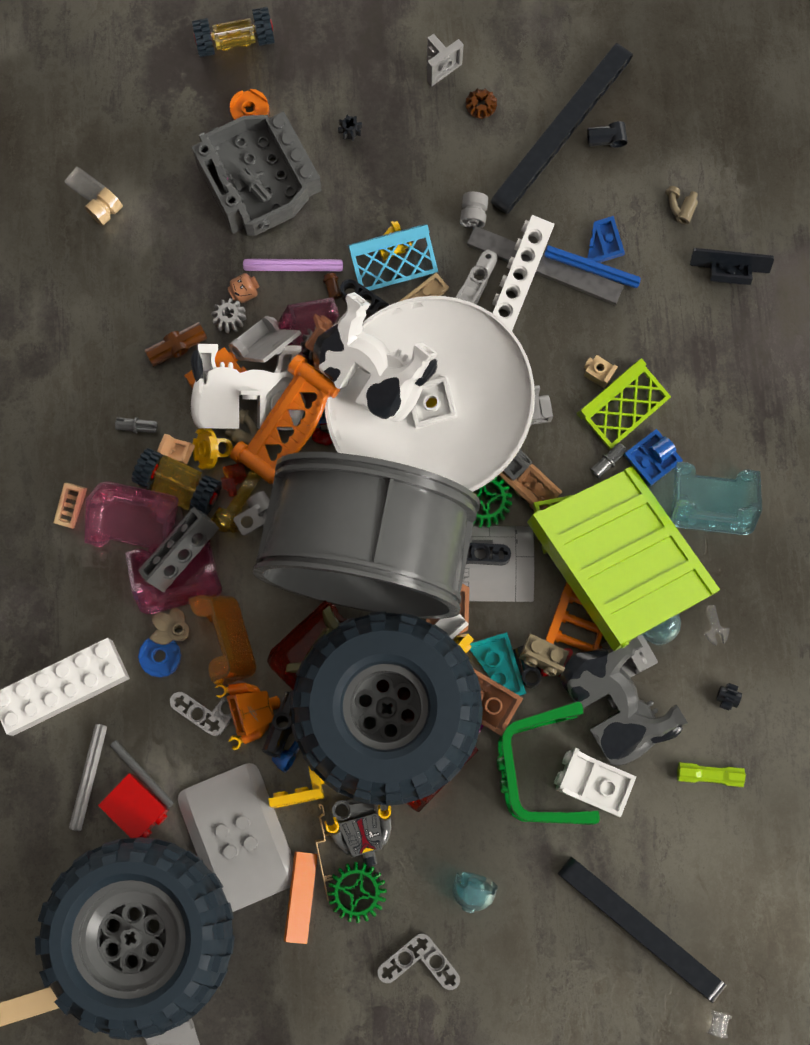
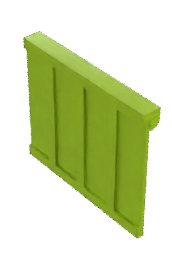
M633 466L557 504L535 512L527 522L613 651L628 646L632 639L716 594L720 590Z

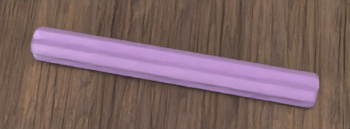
M244 259L243 268L245 271H342L343 261L341 259Z

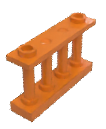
M566 581L545 640L552 644L560 641L586 652L601 649L603 646L599 644L603 634L596 624L571 615L566 610L568 603L572 604L575 602L582 605ZM561 622H569L597 633L593 645L563 634L559 630Z

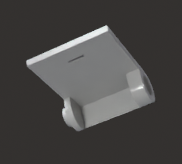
M265 316L229 344V349L240 361L265 363L275 354L279 355L285 350L284 347L301 335L300 330L279 329V324L274 317Z

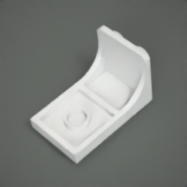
M576 747L566 752L562 764L565 765L564 769L557 773L554 784L557 785L555 790L617 817H621L636 776L580 752V749Z

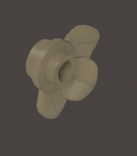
M173 607L169 614L159 612L151 616L152 623L157 629L151 635V641L166 645L173 640L177 642L184 641L189 636V626L185 623V615L180 609ZM181 628V632H175L176 629Z

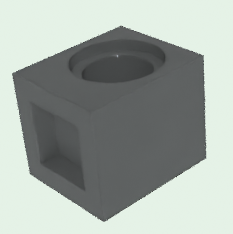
M520 449L504 471L514 481L531 465L532 461Z

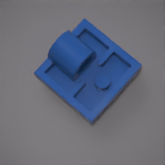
M657 429L624 453V457L649 487L683 461L676 453V447L667 437H663Z

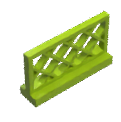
M642 358L576 413L581 420L584 419L609 450L671 398L669 393L647 369V364ZM642 373L649 379L648 386L638 385V377ZM625 388H634L633 399H623V390ZM637 389L648 390L647 401L637 400ZM652 390L659 391L664 398L659 402L651 401ZM610 401H619L618 412H608V403ZM622 402L633 403L632 414L622 413ZM637 403L647 404V413L644 415L636 414ZM595 414H604L603 426L596 425L591 420V417ZM607 415L618 416L617 427L607 426ZM622 416L632 417V426L629 428L621 427ZM606 429L617 430V439L612 443L606 437Z

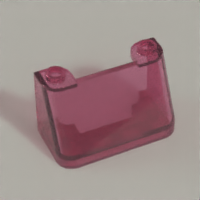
M99 483L86 498L85 543L101 547L112 539L149 547L148 554L151 556L174 530L179 500L173 495L118 483Z
M211 539L164 592L146 582L138 571L150 558L149 553L143 549L125 552L131 592L142 613L152 614L213 598L222 592Z

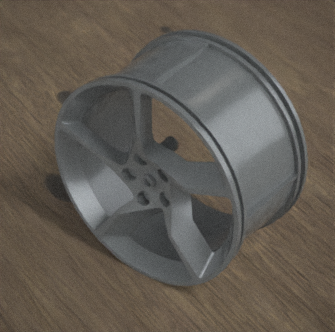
M333 452L288 454L276 461L274 483L258 556L253 567V574L261 581L284 591L342 607L367 612L406 613L426 619L455 617L460 614V593L473 523L479 511L480 500L471 490L455 481L397 462Z

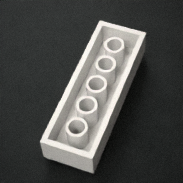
M106 638L1 689L0 721L6 734L14 736L130 679L113 641Z

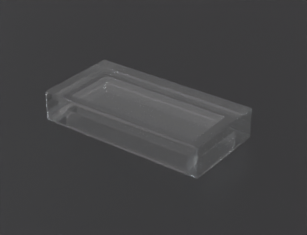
M76 167L64 181L66 185L89 201L92 199L97 200L96 195L103 188H107L79 167Z

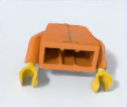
M248 683L229 684L228 687L217 685L215 688L222 687L224 693L216 695V697H227L237 735H232L228 741H238L239 744L233 746L232 749L237 750L241 743L247 744L260 739L269 728V723L273 720V710L279 709L280 699L277 696L269 698L267 691H260L257 686Z

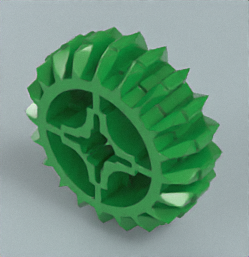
M495 477L486 484V486L494 488L498 495L488 492L485 485L478 490L479 494L477 497L479 500H481L482 492L487 500L486 508L483 501H480L479 508L483 515L477 514L475 522H479V528H482L483 523H486V527L490 528V521L497 526L499 524L497 518L504 521V514H509L510 512L507 507L512 506V502L508 500L512 498V494L505 493L509 490V486L502 487L504 484L503 479L497 482V477ZM496 501H501L499 509L490 514L489 506L496 504Z
M354 862V869H351L349 863L345 864L347 870L345 873L343 869L339 868L338 872L341 876L332 875V878L337 881L336 884H328L329 887L334 888V891L327 892V895H334L335 898L330 900L329 904L337 903L338 906L333 911L335 913L341 909L343 911L339 916L341 919L345 914H348V922H351L352 917L356 916V923H360V916L363 915L364 920L368 921L367 913L370 912L375 917L377 914L373 909L376 907L378 910H382V906L377 904L378 901H386V898L380 897V893H386L387 889H380L379 887L385 884V880L377 881L381 873L378 872L373 876L371 874L375 869L373 866L370 867L369 871H366L365 863L362 864V869H358V862ZM359 873L354 885L347 886L341 884L346 876ZM365 876L369 877L373 882L375 894L364 889L363 882ZM359 881H361L360 891L368 894V896L363 895L361 897L359 895L354 904V893L346 889H355V886H358ZM339 891L350 896L351 903L349 909L341 902ZM360 899L374 900L368 908L356 911Z

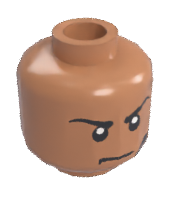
M243 273L230 280L228 291L234 301L245 303L257 296L259 284L254 276L250 277L247 273Z

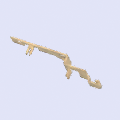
M320 803L318 804V807H322L323 813L318 817L320 821V826L322 827L323 839L315 840V845L318 853L321 873L323 876L327 901H329L325 882L333 880V878H329L332 877V875L324 876L317 843L325 842V836H329L330 833L324 834L321 817H323L325 813L323 805Z

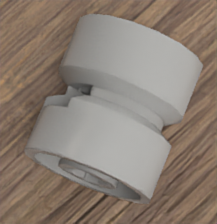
M467 192L463 194L460 224L473 229L475 226L483 228L486 223L485 211L488 207L489 197L480 192Z

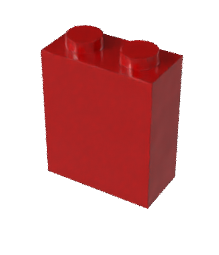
M131 773L98 805L130 838H148L152 834L151 829L156 824L158 826L162 824L168 817L166 813L169 811Z

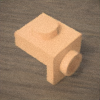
M164 434L157 452L163 454L168 460L187 465L195 446L190 442L174 439L172 436Z

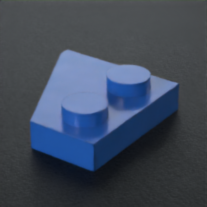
M614 216L594 222L587 259L601 263L625 255Z

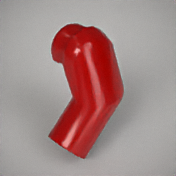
M315 428L312 434L313 441L325 446L333 443L330 433L328 434L321 431L320 428Z

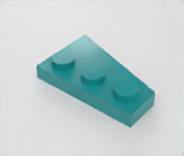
M507 632L470 643L472 646L470 651L492 680L519 696L526 694Z

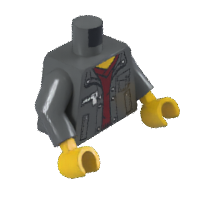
M378 805V813L340 824H338L336 817H333L335 822L333 825H327L326 821L324 824L334 843L345 854H352V857L362 855L366 867L377 864L374 851L383 849V845L388 843L391 833V805L385 811L381 810L380 805Z

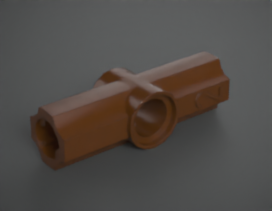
M197 322L180 332L173 331L167 334L163 341L144 351L154 367L171 357L177 358L184 355L190 347L206 340L207 336L200 323Z

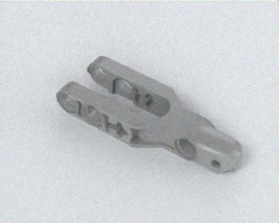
M488 249L481 254L476 266L471 269L456 298L478 304L497 262V254L494 251ZM482 275L484 279L477 280L474 276Z

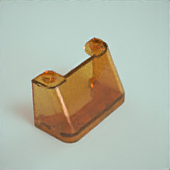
M199 595L189 598L193 613L199 617H207L211 623H214L223 656L213 659L209 664L211 681L216 686L226 685L253 676L256 672V662L238 601L232 596Z

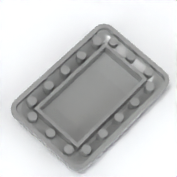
M251 763L243 764L188 787L178 795V804L197 856L203 860L204 865L212 873L216 874L224 886L222 889L228 903L230 902L232 912L290 888L294 857L276 811L269 805L268 798L270 796L260 770Z

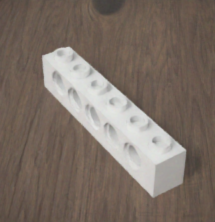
M534 215L531 216L530 221L525 220L521 230L525 233L523 239L518 238L514 248V250H517L515 258L511 256L507 268L510 269L508 276L503 275L499 285L503 287L500 294L496 293L492 305H495L492 314L505 323L511 331L554 227V223ZM533 236L538 242L531 243L528 237ZM521 255H528L531 260L525 262L521 259ZM520 273L522 274L523 279L517 280L514 278L513 274ZM513 291L516 294V298H508L506 292ZM505 309L509 316L502 317L498 311Z

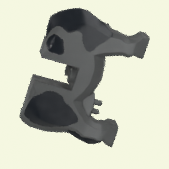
M638 637L632 639L628 646L621 647L616 651L609 647L577 653L566 663L565 669L560 676L564 689L572 697L574 703L580 702L583 708L610 694L607 699L613 709L618 708L619 712L592 726L590 730L610 764L615 766L625 765L638 759L655 743L677 737L683 730L682 726L688 724L678 705L672 706L665 715L656 717L655 714L658 712V709L654 708L652 710L650 708L654 701L651 700L646 703L638 698L635 684L621 668L635 654L636 650L643 647Z

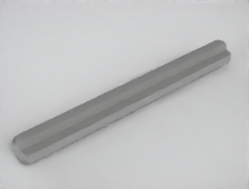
M96 724L94 727L69 829L74 831L82 830L107 731V726L102 724Z

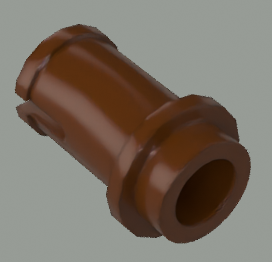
M328 273L324 275L323 283L326 284L329 300L341 298L337 282L339 278L335 273Z

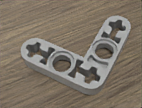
M235 681L233 684L245 683V682H243V681ZM176 692L170 698V705L175 711L212 736L221 735L233 719L231 713L224 714L221 710L222 705L228 702L226 696L222 697L212 712L183 692ZM177 697H185L183 701L190 706L187 714L184 713L187 709L182 705L176 707L177 702L175 699ZM195 708L203 710V717L199 720L192 718V711ZM208 714L211 715L208 719L212 722L219 721L218 726L220 729L218 731L213 730L211 732L212 727L206 722L204 726L201 725L206 720Z
M424 933L415 935L378 968L379 979L384 983H391L421 959L445 989L454 990L460 983L457 971L432 939ZM418 938L422 940L426 938L428 940L426 942L427 948H419L416 951L419 955L415 957L413 951L408 946L412 944L414 948L418 944ZM406 951L411 955V961L404 965L399 962L398 956L401 952ZM433 955H439L442 958V965L438 968L432 967L429 963ZM392 959H395L396 964L400 968H402V970L398 972L397 968H395L391 972L392 978H389L388 976L384 978L382 976V974L384 973L383 967L389 969L394 965L390 961ZM446 964L449 966L446 972L450 976L453 974L456 976L453 985L450 983L446 985L444 983L446 978L443 973L440 976L436 974L443 970Z

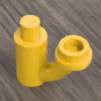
M391 221V226L383 235L401 231L398 221ZM400 244L394 253L400 255L405 253V249L409 247ZM384 249L379 250L382 260H386L390 253Z

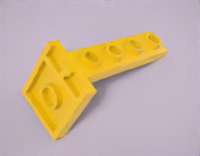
M309 767L313 790H309L308 787H301L295 789L293 794H288L286 791L273 793V798H268L271 808H279L324 799L322 784L325 783Z

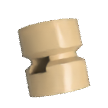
M103 188L96 195L97 200L92 199L84 207L90 216L101 226L111 219L110 214H116L123 207L120 200L107 188Z

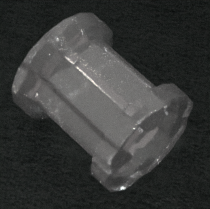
M712 1010L713 1020L708 1034L727 1039L728 1021L732 1018V1015Z

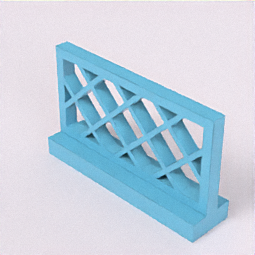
M423 224L349 244L348 249L357 282L363 286L362 278L365 273L375 277L373 284L365 287L371 291L437 273L438 268L429 236L428 225ZM425 238L427 246L422 253L415 249L414 245L418 239ZM400 244L409 247L404 258L394 253ZM384 249L390 253L385 263L374 258L378 250ZM411 250L421 254L416 265L406 260ZM364 254L371 258L365 269L357 264L356 256ZM392 255L402 260L397 270L387 266ZM426 257L431 260L433 269L424 271L418 266L422 259ZM373 260L383 265L377 276L367 271ZM404 262L414 267L412 273L408 276L399 273ZM385 267L395 272L390 281H384L379 278ZM359 268L363 270V273L361 275L359 272ZM397 274L402 276L401 278L395 279Z

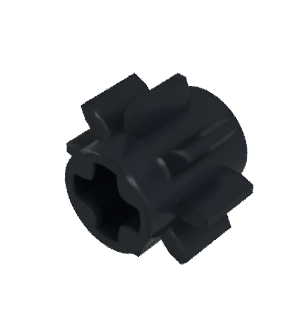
M347 114L344 120H339L340 127H338V133H343L344 140L351 139L354 141L357 135L361 136L362 122H357V116L352 117Z
M731 683L726 684V687L720 686L716 696V701L721 702L720 708L729 711L732 707L737 708L742 698V693L737 691L739 686Z

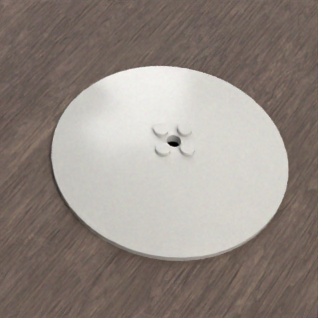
M423 296L406 299L379 310L363 322L362 331L382 341L390 353L400 349L402 351L401 354L403 356L407 354L409 360L412 358L415 344L424 343L437 353L435 357L437 360V370L423 385L420 396L407 417L401 421L392 422L389 419L382 420L372 415L364 406L355 402L371 374L361 370L359 366L348 386L340 388V392L335 398L329 397L325 405L327 427L337 452L378 458L423 469L455 481L472 492L480 489L497 477L511 463L527 437L534 413L535 387L532 369L527 355L514 333L505 323L486 309L462 299L446 296ZM430 398L437 399V404L433 408L426 406V402Z

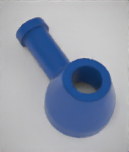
M294 741L289 750H283L280 758L272 757V761L282 772L286 773L293 765L296 754L300 749L298 743Z

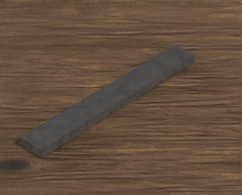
M477 226L474 227L467 246L481 252L488 249L494 251L498 259L508 263L511 256L515 258L517 250H514L517 242ZM544 253L535 272L538 275L615 306L624 285L599 275L544 256ZM521 255L523 261L528 262L531 260L528 255Z

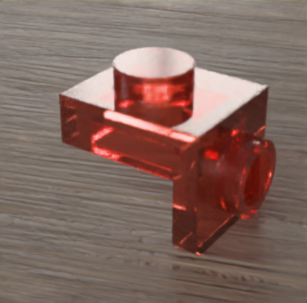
M242 463L223 467L224 477L221 478L223 490H228L229 497L238 495L236 484L248 481L245 467Z

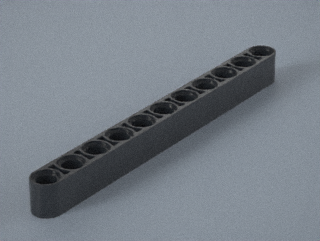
M618 43L611 48L498 189L491 200V204L505 214L511 212L626 68L633 57L632 52Z

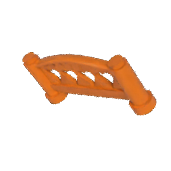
M300 354L296 355L288 366V372L294 375L293 379L249 445L240 441L230 453L231 459L237 463L241 462L269 484L274 483L276 461L282 456L298 453L303 448L319 423L327 399L329 397L335 398L340 392V389L336 388L329 378L308 364L307 359ZM300 393L317 394V399L312 402L311 408L307 409ZM289 410L305 411V417L300 419L301 422L298 426H294ZM277 427L293 428L294 433L292 436H289L287 443L284 444L282 442ZM265 445L282 446V451L277 454L276 460L272 461Z

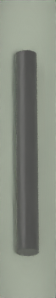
M117 740L111 743L110 747L167 808H170L174 804L170 797Z

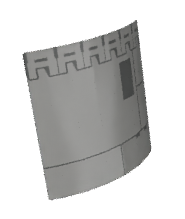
M473 526L470 543L504 544L510 548L511 558L503 566L466 564L462 584L470 588L469 601L533 602L534 534L530 526H490V528L482 526V528ZM471 549L468 550V558H471ZM477 549L474 555L482 559L486 556V552L483 549ZM490 550L489 559H492V555H499V559H503L506 555L503 554V551H499V554H492L493 550Z

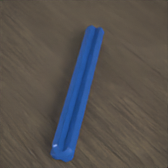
M547 246L544 252V256L633 288H638L641 278L636 275L552 246Z

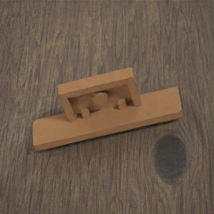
M533 464L514 481L504 470L499 474V478L514 488V492L519 497L524 498L533 510L534 502L558 498L563 493ZM542 506L540 507V510L542 511L548 507Z

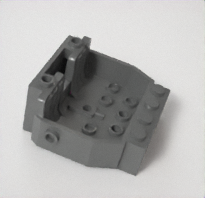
M284 111L270 118L268 115L242 116L221 127H215L206 134L204 132L199 134L200 143L192 146L197 167L233 234L244 229L247 235L256 236L293 218L306 204L310 196L322 191L320 177ZM270 158H275L274 161H269ZM212 165H214L218 178L223 187L220 190L216 186L209 170L207 169ZM248 168L257 179L262 181L263 187L271 194V199L267 203L261 202L238 177L242 169ZM284 174V177L279 178L278 175ZM229 199H232L234 203H228Z

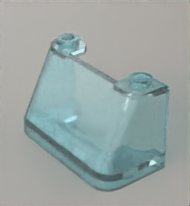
M687 462L676 463L671 521L676 527L739 535L751 534L755 530L762 512L760 471L743 470L738 473L735 480L695 475L696 468L694 465Z

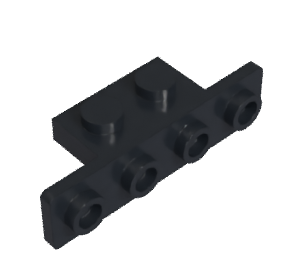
M694 248L690 265L710 268V281L751 285L753 280L752 272H771L774 256Z

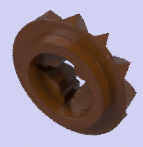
M477 88L475 91L470 92L466 98V109L475 118H487L496 110L497 98H495L493 92L487 91L486 88L483 90ZM477 99H479L480 101L484 99L485 105H478Z

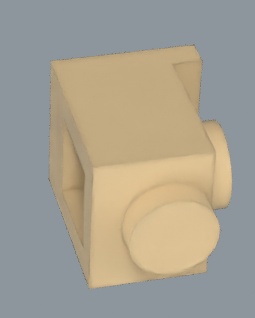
M596 355L594 359L589 358L586 362L584 376L605 389L618 366L612 365ZM598 366L599 368H601V369H603V370H602V371H598L596 367Z

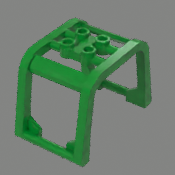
M580 702L515 721L500 736L498 740L499 757L496 758L497 769L501 771L502 779L499 780L501 793H504L508 812L515 819L521 822L587 825L599 823V811L568 813L529 812L521 806L519 801L511 746L512 736L545 725L574 720L578 718L577 716L584 714L583 706Z

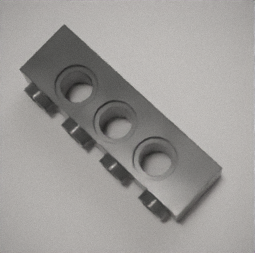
M193 507L138 570L146 582L164 592L201 551L210 538L214 536L219 529L211 518Z

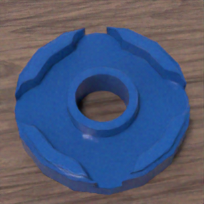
M150 638L144 641L138 654V659L144 672L159 678L169 676L175 672L180 665L182 657L180 647L176 641L173 640L169 644L161 645L151 641ZM160 650L164 651L165 659L161 662H156L154 659L155 653Z

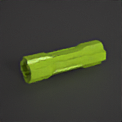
M682 762L678 763L677 781L696 783L700 781L721 783L732 787H744L746 778L745 768H715Z

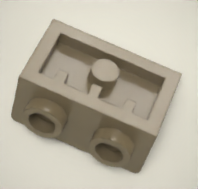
M530 633L519 658L531 667L537 666L543 669L544 673L550 676H558L565 669L563 665L569 651Z

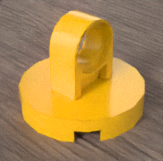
M199 428L196 430L195 433L198 436L193 438L192 442L195 446L193 458L195 461H199L198 467L200 469H212L219 457L230 455L233 446L228 439L217 438L211 428ZM220 442L226 445V451L223 454L218 450Z

